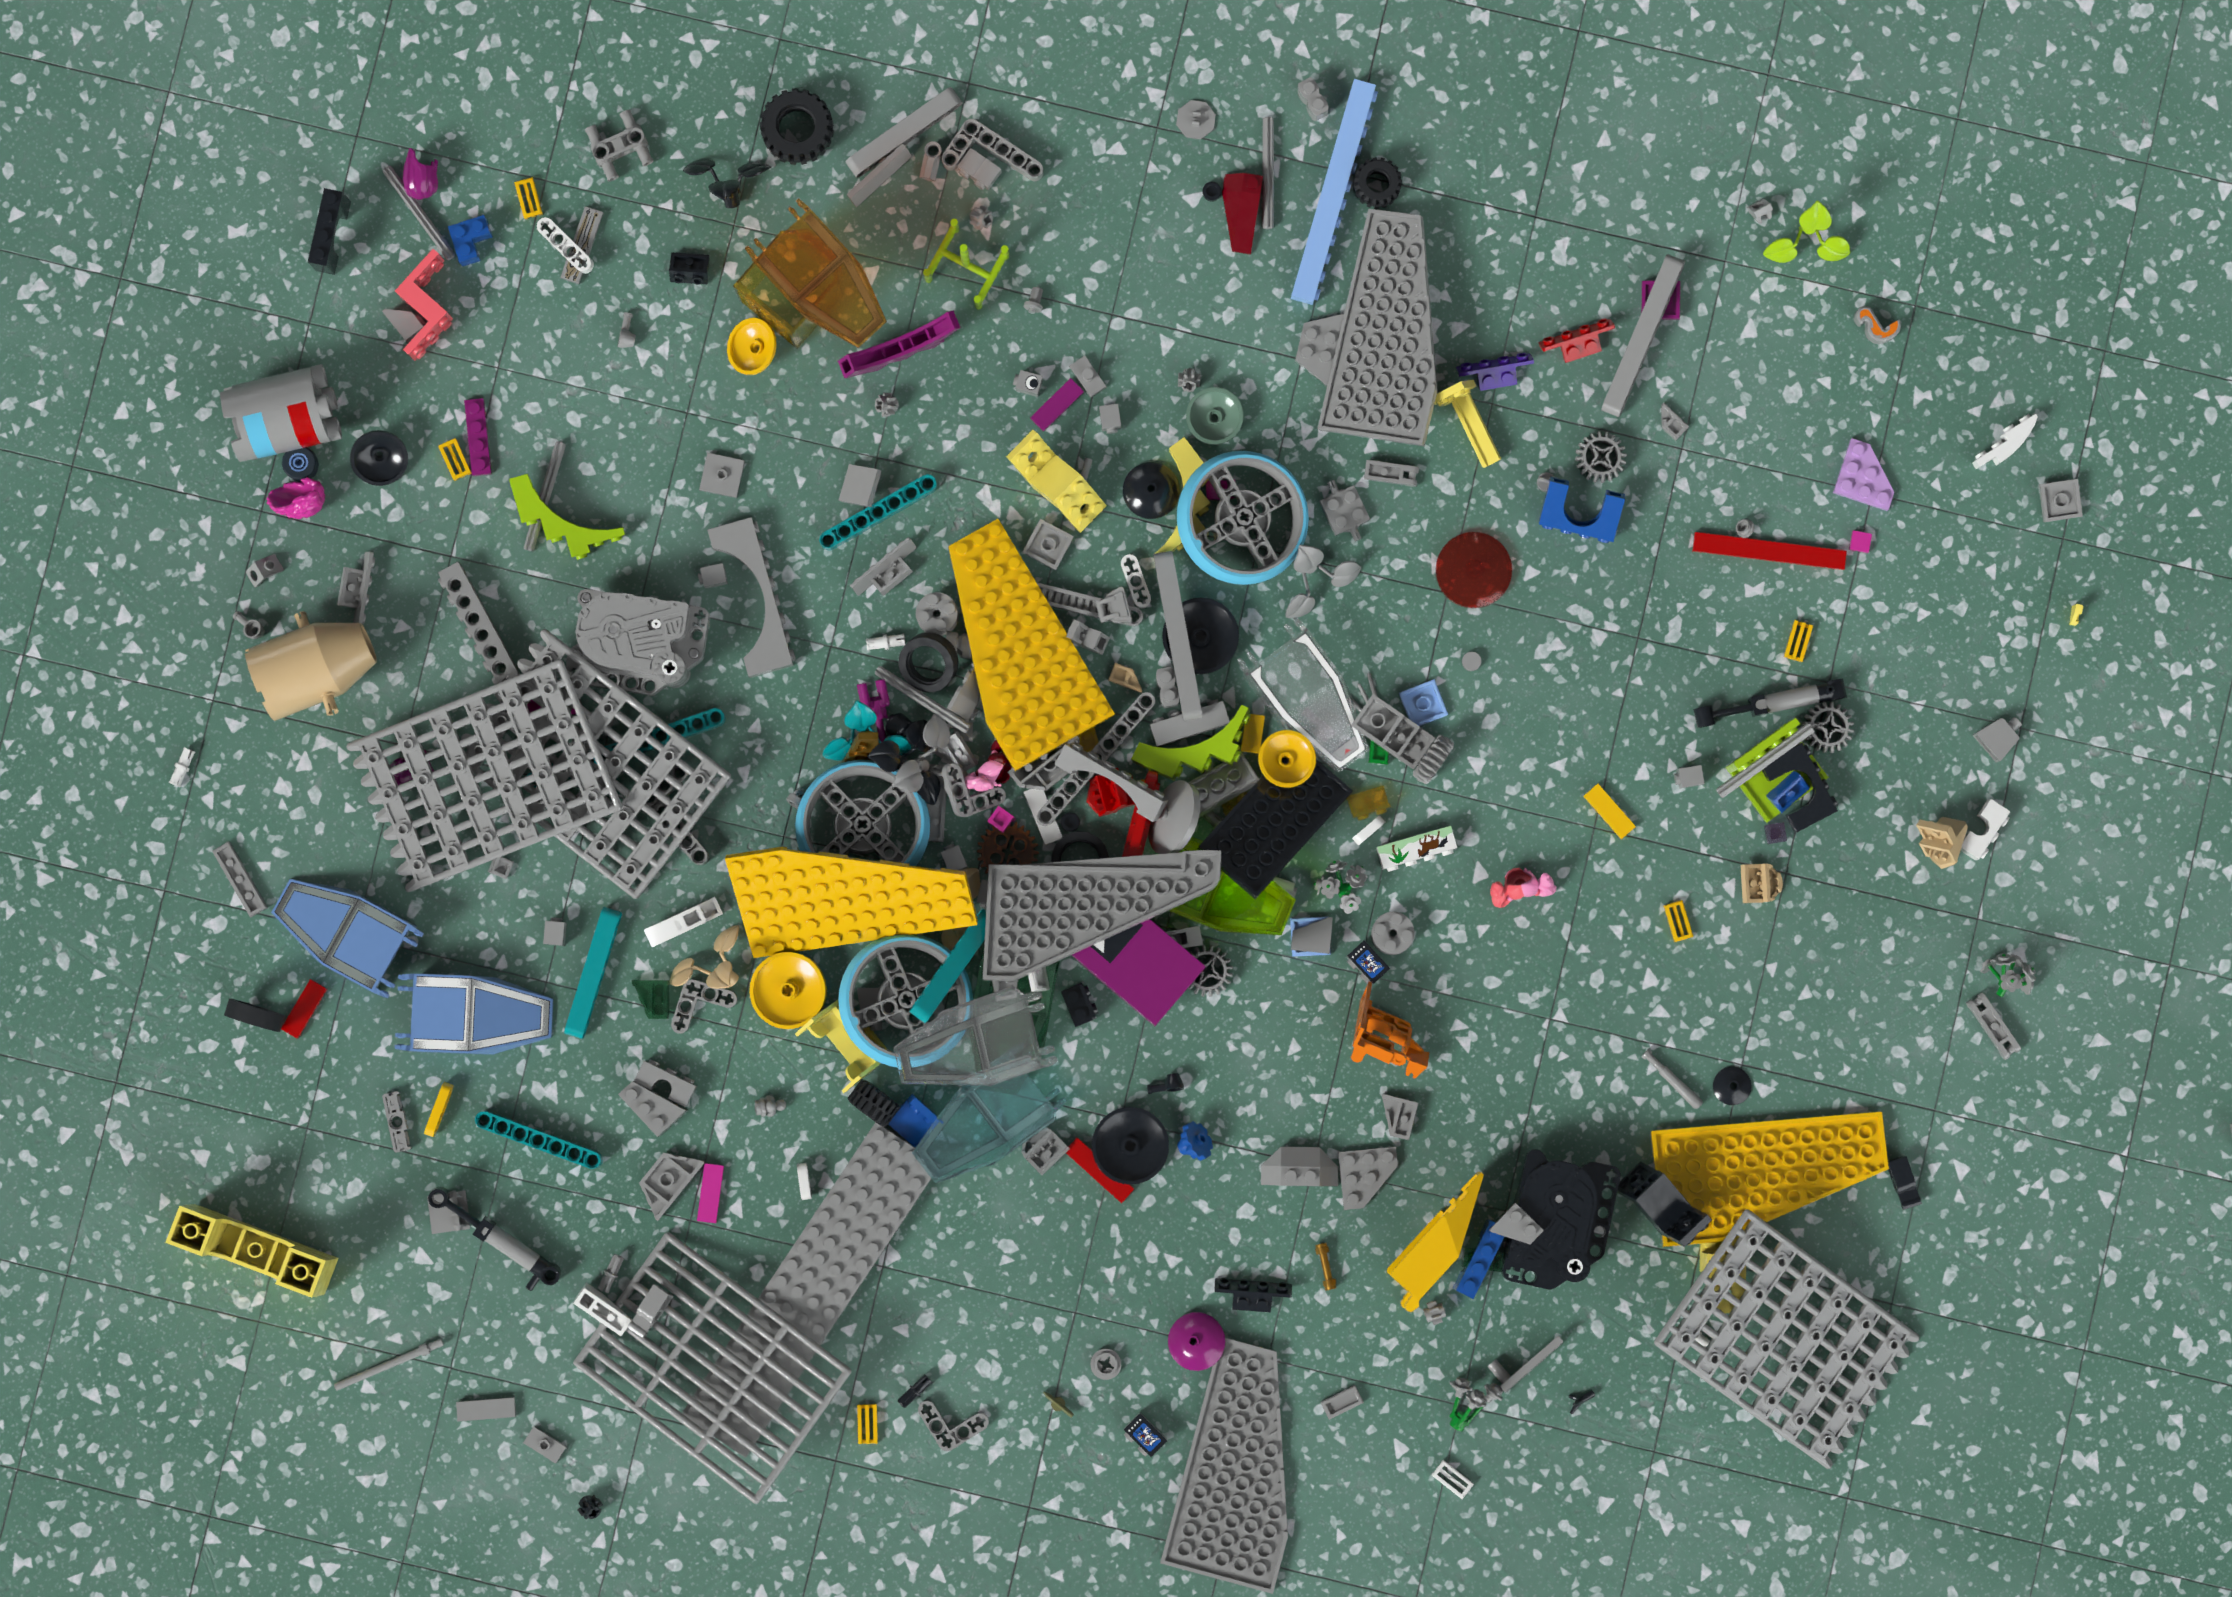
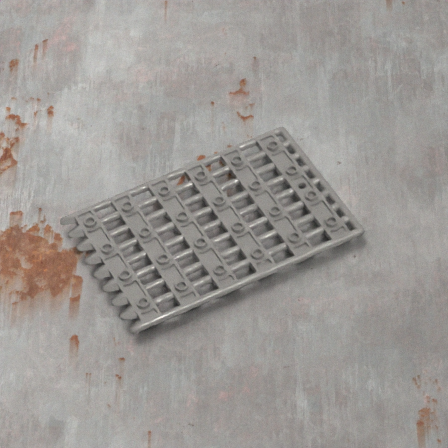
M542 629L540 635L547 644L546 647L536 643L531 644L529 651L535 658V661L532 662L522 658L518 660V667L522 673H526L553 661L561 660L565 654L580 665L574 674L568 670L567 672L578 699L580 700L585 693L599 704L593 713L584 706H582V709L588 719L587 721L601 754L607 758L604 762L614 787L625 796L621 803L622 809L614 812L608 821L603 817L595 820L602 826L597 835L581 825L555 837L632 898L638 899L729 781L731 774L548 630ZM513 673L508 674L506 676V680L516 677L518 675ZM534 678L519 683L522 694L538 689ZM595 678L610 688V691L604 698L589 687ZM564 686L561 690L566 699L569 697V695L566 690V687ZM496 692V698L500 703H503L500 693ZM539 696L532 699L542 708L545 707L542 697ZM626 702L641 713L635 722L620 711ZM490 703L486 704L487 708L495 706ZM573 704L568 706L570 711L574 708ZM507 710L491 715L495 726L510 721ZM549 714L541 716L540 719L536 718L533 720L537 730L553 725ZM614 717L629 727V730L623 737L608 726ZM577 726L579 734H583V729ZM656 726L671 736L665 746L650 735ZM514 727L511 728V729H509V730L512 731L515 735H517L516 732H515V730H514ZM508 730L498 733L502 744L507 743L502 737ZM556 732L541 737L544 746L550 738L556 743H560ZM603 732L618 743L612 752L597 741ZM467 733L463 734L461 736V740L472 735ZM572 739V741L569 744L573 746L575 744V740ZM586 740L583 742V744L586 748V751L589 752L591 748L589 746L588 741ZM479 741L465 746L467 748V752H465L467 758L483 752ZM645 741L660 752L654 761L639 750ZM521 745L517 749L513 748L507 751L512 755L509 759L510 762L525 756ZM686 750H689L701 760L696 769H693L681 759ZM564 751L559 758L553 754L548 755L553 766L568 760ZM633 756L648 766L642 776L627 765ZM485 760L471 765L475 775L484 773L480 767ZM591 761L594 770L599 769L598 765ZM529 764L513 769L517 780L522 778L521 776L527 768L531 770ZM675 765L690 775L684 785L669 774ZM571 767L555 773L559 784L566 782L569 777L575 778ZM622 771L637 782L631 791L616 780ZM718 773L722 777L717 782V784L714 785L711 783V781ZM602 776L598 777L601 787H606ZM493 778L484 780L493 789L498 788ZM663 780H666L679 791L673 799H670L658 789ZM531 784L522 786L531 795L540 792L538 786L536 788ZM568 789L562 791L565 798L569 801L582 796V793H580L577 797ZM705 789H708L710 793L702 800L700 798L701 794ZM605 795L609 806L614 805L612 800ZM652 795L667 805L661 815L646 804ZM542 799L529 804L528 808L533 816L543 812L546 805ZM586 803L570 809L574 820L590 814ZM695 803L699 807L694 812V814L691 815L690 813H688V811ZM641 809L656 820L650 829L635 819ZM684 818L687 823L680 830L677 826ZM545 819L537 822L546 830L555 828ZM667 820L670 823L669 827H664L663 821ZM629 825H632L644 835L639 844L624 834ZM576 831L591 841L586 850L571 840ZM672 833L676 837L671 842V844L668 845L665 841ZM618 839L633 850L627 859L612 848ZM661 848L665 852L657 860L654 856ZM607 854L622 865L616 874L601 864ZM650 863L653 867L646 875L642 871ZM637 878L640 879L642 882L636 889H633L631 887Z
M560 659L349 742L346 745L349 751L362 752L354 760L353 766L357 769H369V772L362 777L361 785L365 787L376 786L377 788L368 797V802L373 805H384V808L376 814L375 819L378 822H391L392 824L383 832V838L399 841L391 849L390 855L394 858H406V861L398 867V873L402 876L413 875L414 877L405 886L407 892L415 891L622 809L621 801L564 662ZM558 668L561 680H557L554 669ZM534 678L538 689L522 694L519 683ZM564 686L566 687V690L569 695V697L566 699L561 690V688ZM499 692L503 703L487 708L484 697ZM542 696L545 707L530 712L526 701ZM572 704L577 714L573 717L568 707ZM464 706L468 716L452 722L448 711ZM507 710L510 721L495 726L491 715ZM549 714L553 725L537 730L533 720ZM429 719L433 730L418 736L414 725ZM580 722L584 731L583 734H579L576 723ZM472 724L475 735L460 740L456 729ZM514 727L518 738L502 744L498 733ZM556 732L560 743L544 748L541 737ZM394 733L398 744L383 750L379 739ZM436 737L441 748L425 754L421 743ZM571 738L575 740L573 746L568 743ZM586 740L588 741L589 746L591 748L590 752L586 751V748L583 744V742ZM479 741L483 752L467 758L463 747ZM521 745L525 756L510 762L505 751ZM564 750L568 760L552 766L548 755ZM402 751L406 762L390 767L386 757ZM444 755L448 766L432 771L428 761ZM595 758L599 769L594 770L590 761ZM486 759L490 770L475 776L471 765ZM529 764L533 774L517 780L513 769ZM571 767L575 778L559 784L555 773ZM409 769L413 780L398 785L394 774ZM451 773L455 784L440 789L436 779ZM602 776L606 785L604 788L599 783L598 777ZM494 777L498 788L482 794L478 783ZM536 781L540 792L524 798L520 787ZM578 785L582 796L567 802L562 791ZM417 787L420 798L405 803L401 792ZM459 791L463 802L447 807L443 797ZM501 795L505 806L489 811L485 801ZM605 795H610L614 805L609 806ZM543 799L547 810L532 816L528 805ZM586 803L590 814L574 820L570 809ZM424 804L428 815L413 821L408 810ZM466 809L470 820L455 825L451 814ZM508 813L512 824L497 829L493 818ZM551 817L555 828L539 833L535 823ZM431 822L435 833L420 839L416 828ZM474 827L477 837L462 843L458 832ZM516 831L520 841L504 847L500 836ZM439 840L443 851L427 857L423 846ZM481 844L485 855L469 861L465 850ZM446 858L450 869L434 874L431 863Z
M1746 1209L1656 1337L1654 1344L1819 1464L1830 1469L1833 1464L1827 1454L1829 1452L1840 1454L1844 1451L1843 1445L1838 1438L1840 1436L1851 1438L1855 1435L1854 1429L1849 1422L1851 1420L1858 1422L1865 1420V1413L1860 1406L1862 1404L1868 1406L1876 1405V1397L1871 1390L1873 1388L1879 1390L1887 1389V1381L1882 1374L1884 1372L1890 1374L1898 1373V1366L1893 1358L1895 1356L1900 1358L1909 1357V1350L1904 1342L1906 1340L1918 1342L1920 1336L1749 1209ZM1748 1219L1751 1220L1747 1227L1743 1230L1742 1227L1744 1226L1746 1221ZM1767 1234H1770L1779 1241L1773 1251L1762 1244ZM1738 1235L1739 1238L1736 1241V1243L1733 1246L1730 1245L1732 1241L1735 1239V1237ZM1756 1250L1768 1257L1762 1267L1750 1259ZM1727 1251V1252H1728L1727 1256L1724 1258V1260H1723L1722 1262H1720L1719 1260H1720L1721 1257L1724 1255V1253ZM1796 1254L1807 1262L1801 1272L1790 1264ZM1745 1266L1757 1273L1751 1283L1739 1275ZM1714 1268H1717V1270L1710 1279L1708 1276ZM1785 1270L1796 1278L1790 1288L1779 1281ZM1824 1275L1835 1282L1830 1292H1827L1818 1285ZM1734 1282L1745 1289L1740 1299L1728 1292ZM1704 1283L1706 1286L1699 1295L1697 1292ZM1716 1285L1720 1286L1718 1291H1714ZM1773 1287H1776L1785 1294L1779 1304L1768 1297ZM1813 1291L1824 1298L1819 1308H1816L1807 1301ZM1852 1296L1863 1303L1857 1313L1846 1306ZM1723 1298L1734 1305L1729 1315H1726L1717 1308ZM1694 1300L1695 1302L1693 1303L1689 1311L1686 1310L1690 1302ZM1762 1303H1765L1774 1310L1768 1320L1757 1313ZM1802 1307L1813 1314L1807 1325L1796 1317ZM1841 1312L1852 1319L1846 1329L1835 1322ZM1712 1314L1723 1321L1718 1331H1715L1706 1324ZM1681 1316L1684 1317L1680 1324L1676 1327L1675 1324L1677 1323L1679 1318ZM1880 1316L1891 1324L1885 1334L1874 1326ZM1751 1319L1763 1326L1757 1336L1746 1329ZM1791 1323L1802 1331L1796 1341L1785 1333ZM1830 1328L1841 1335L1835 1345L1824 1338ZM1701 1330L1712 1338L1706 1348L1695 1341ZM1671 1332L1672 1335L1668 1339V1341L1666 1343L1663 1342L1665 1338L1668 1336V1334ZM1869 1332L1880 1340L1874 1350L1863 1342ZM1740 1335L1752 1342L1746 1352L1734 1345ZM1780 1339L1791 1347L1785 1357L1774 1349ZM1819 1344L1830 1351L1824 1361L1813 1354ZM1689 1347H1692L1701 1354L1695 1364L1683 1356ZM1858 1348L1869 1355L1864 1365H1861L1852 1358ZM1729 1351L1740 1358L1735 1368L1723 1361ZM1769 1355L1780 1363L1774 1373L1763 1366ZM1808 1360L1819 1367L1813 1377L1802 1370ZM1847 1364L1858 1371L1853 1381H1850L1841 1374ZM1718 1367L1729 1374L1724 1384L1712 1377ZM1757 1372H1760L1769 1379L1763 1389L1752 1382ZM1797 1376L1808 1383L1802 1393L1791 1386ZM1836 1380L1847 1387L1842 1397H1839L1830 1390ZM1746 1388H1749L1758 1395L1752 1405L1741 1398ZM1786 1392L1797 1399L1791 1409L1780 1402ZM1825 1396L1836 1403L1831 1413H1828L1819 1406ZM1775 1408L1786 1415L1780 1425L1769 1418ZM1814 1412L1825 1419L1820 1429H1817L1808 1422ZM1803 1428L1814 1435L1809 1445H1806L1797 1438Z

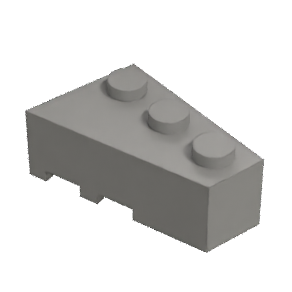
M634 1081L618 1094L657 1137H660L688 1111Z

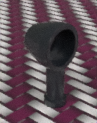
M1173 1073L1167 1075L1164 1084L1147 1085L1148 1094L1162 1091L1176 1092L1184 1090V1084L1180 1075Z

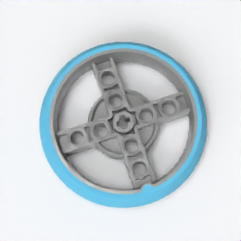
M1232 451L1209 459L1190 476L1179 498L1177 527L1187 554L1200 569L1224 582L1241 585L1256 584L1277 576L1295 560L1299 545L1304 544L1307 536L1309 522L1308 507L1300 484L1281 463L1260 453ZM1249 466L1259 469L1274 478L1280 486L1261 497L1253 491L1239 489L1227 467ZM1209 479L1220 498L1215 511V524L1196 534L1193 525L1194 501L1203 483ZM1221 479L1227 482V489L1221 487ZM1273 494L1278 497V504L1272 502L1271 496ZM1231 496L1237 499L1236 506L1230 503ZM1290 502L1293 519L1292 530L1286 547L1277 557L1265 536L1271 522L1270 512ZM1256 504H1260L1262 506V513H1258L1256 511ZM1245 514L1246 519L1241 521L1239 517ZM1224 522L1230 525L1229 532L1223 529ZM1249 530L1255 531V539L1249 537ZM1208 531L1214 534L1213 541L1207 539ZM1223 539L1237 546H1247L1259 568L1251 570L1233 569L1217 562L1205 550ZM1259 546L1265 549L1264 556L1258 553Z
M872 760L844 762L823 772L811 783L804 793L796 814L795 833L800 851L817 853L811 839L810 819L814 806L821 797L837 815L834 821L836 837L820 852L829 853L833 848L839 849V854L847 855L849 852L856 854L875 852L882 860L917 866L926 850L930 835V817L927 804L917 792H906L892 785L876 800L869 798L851 800L836 785L837 782L850 777L872 776L893 784L898 769L894 772H886ZM834 795H839L841 801L834 803L831 801V798ZM893 796L896 798V801L893 804H888L885 801L886 798ZM908 799L914 812L916 828L912 846L908 853L904 855L889 839L892 827L889 815ZM847 809H853L855 811V813L852 816H846L844 814V812ZM879 809L882 811V814L879 817H874L871 814L872 811ZM859 823H867L866 829L860 828ZM851 835L854 837V840L851 843H846L843 840L844 837ZM879 836L881 841L875 844L871 842V838ZM891 849L895 853L892 857H886L884 852Z
M917 934L886 936L865 946L849 963L842 977L839 989V1012L843 1026L850 1039L864 1054L873 1060L897 1068H902L899 1053L879 1046L862 1029L885 1020L896 1028L908 1029L913 1043L920 1041L916 1036L918 1031H923L926 1034V1038L932 1036L927 1023H923L919 1019L917 1023H912L909 1020V1015L911 1014L909 1010L920 996L919 989H925L930 981H926L918 974L904 972L895 949L911 948L932 955L941 963L945 961L951 951L941 943ZM876 957L886 980L879 989L877 1003L855 1012L853 994L857 979L866 965ZM886 961H893L895 969L889 970L886 967ZM965 968L948 991L951 992L957 989L958 1011L953 1026L971 1019L973 993ZM895 978H900L903 981L901 988L894 985L893 981ZM903 996L910 998L909 1005L902 1003ZM884 1004H891L893 1006V1012H885L883 1008ZM873 1011L876 1016L875 1020H868L866 1012ZM966 1030L945 1038L937 1044L933 1043L917 1050L916 1053H909L911 1068L931 1064L947 1055L960 1042Z

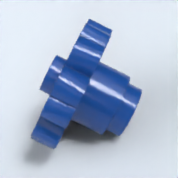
M1194 1121L1183 1126L1184 1132L1181 1133V1139L1177 1143L1180 1153L1190 1155L1193 1159L1197 1158L1200 1161L1211 1156L1210 1150L1213 1149L1211 1137L1207 1135V1129L1201 1123L1196 1124Z

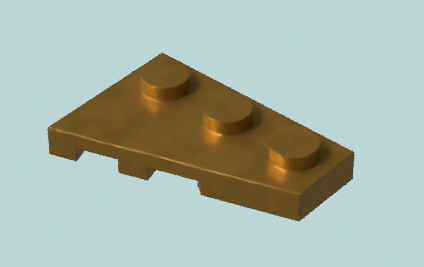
M859 732L843 759V763L854 760H871L868 758V755L879 744L878 732Z

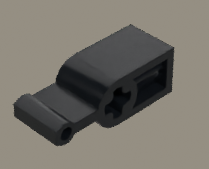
M1907 1156L1888 1161V1172L1894 1189L1898 1194L1902 1209L1905 1210L1922 1204Z

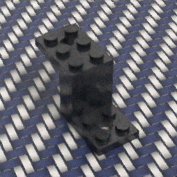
M1641 1161L1619 1181L1617 1193L1633 1201L1661 1235L1683 1247L1692 1243L1694 1237L1699 1232L1705 1230L1708 1227V1223L1712 1221L1706 1213L1692 1207L1664 1173Z

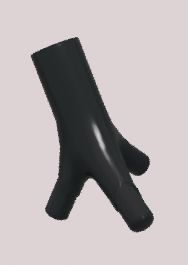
M1590 1390L1579 1396L1569 1395L1570 1399L1576 1400L1573 1403L1570 1414H1574L1581 1404L1595 1397L1594 1392Z

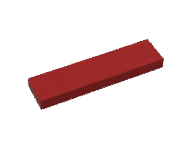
M1076 1138L1071 1143L1070 1149L1066 1154L1122 1203L1134 1188L1128 1184L1115 1182L1103 1174L1094 1160L1092 1150L1079 1138Z

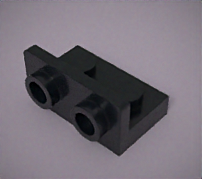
M671 252L669 266L670 282L707 285L709 255Z
M1080 983L1061 991L1075 1027L1097 1019L1096 1014L1099 1012L1095 1003L1091 1004L1088 997L1091 996L1087 985L1083 986Z

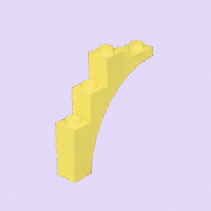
M1185 437L1169 448V452L1179 469L1183 488L1194 471L1204 463ZM1207 479V480L1203 483V485H1202L1201 487H1203L1204 485H1206V483H1207V481H1208L1209 479ZM1200 489L1193 506V525L1196 534L1206 529L1196 515L1202 516L1209 510L1208 506H1210V502ZM1177 526L1165 545L1156 553L1173 552L1176 549L1180 551L1184 548Z

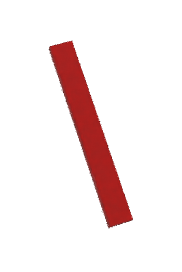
M1694 532L1692 552L1845 570L1847 554L1845 550Z

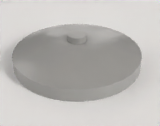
M1183 780L1171 783L1162 792L1165 795L1164 797L1168 799V802L1159 819L1150 823L1148 832L1149 842L1152 849L1158 854L1179 853L1189 842L1197 826L1200 814L1199 792L1193 784Z

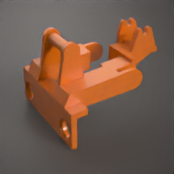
M1369 981L1360 1000L1351 1059L1358 1063L1368 1054L1387 1064L1391 1062L1398 1066L1404 1065L1406 1060H1408L1406 1076L1413 1073V1078H1416L1427 1069L1429 1052L1424 1051L1411 1038L1412 1028L1409 1022L1372 1007V1000H1370L1372 982ZM1373 1030L1388 1036L1391 1041L1372 1034ZM1395 1043L1402 1046L1401 1052L1394 1049Z

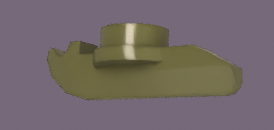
M1043 1392L1046 1398L1051 1401V1406L1055 1411L1062 1410L1071 1418L1074 1414L1065 1406L1063 1398H1054L1051 1394Z

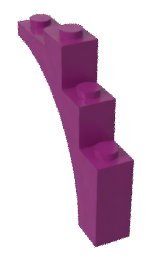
M954 310L948 311L926 325L900 337L861 351L849 353L838 360V364L844 378L879 371L889 363L906 360L917 352L937 347L945 341L946 337L961 327Z

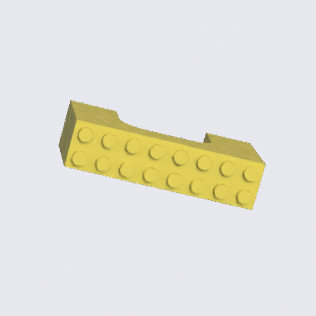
M196 1204L179 1206L165 1242L199 1256H215L277 1279L276 1285L311 1298L325 1295L339 1259Z

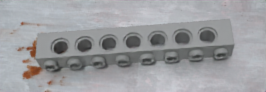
M456 562L438 572L440 576L438 581L443 589L446 588L449 592L447 598L451 605H456L458 609L456 615L461 622H465L467 626L465 631L470 639L473 638L476 642L473 646L478 655H483L485 659L483 665L487 672H492L494 685L506 681L508 674L521 675L462 565ZM457 581L461 582L460 589L453 590V584ZM469 598L470 604L467 607H462V600ZM479 615V621L472 624L470 622L471 617ZM483 631H487V639L480 640V633ZM491 648L497 649V654L494 657H489L488 651ZM505 664V672L499 674L497 672L498 666Z

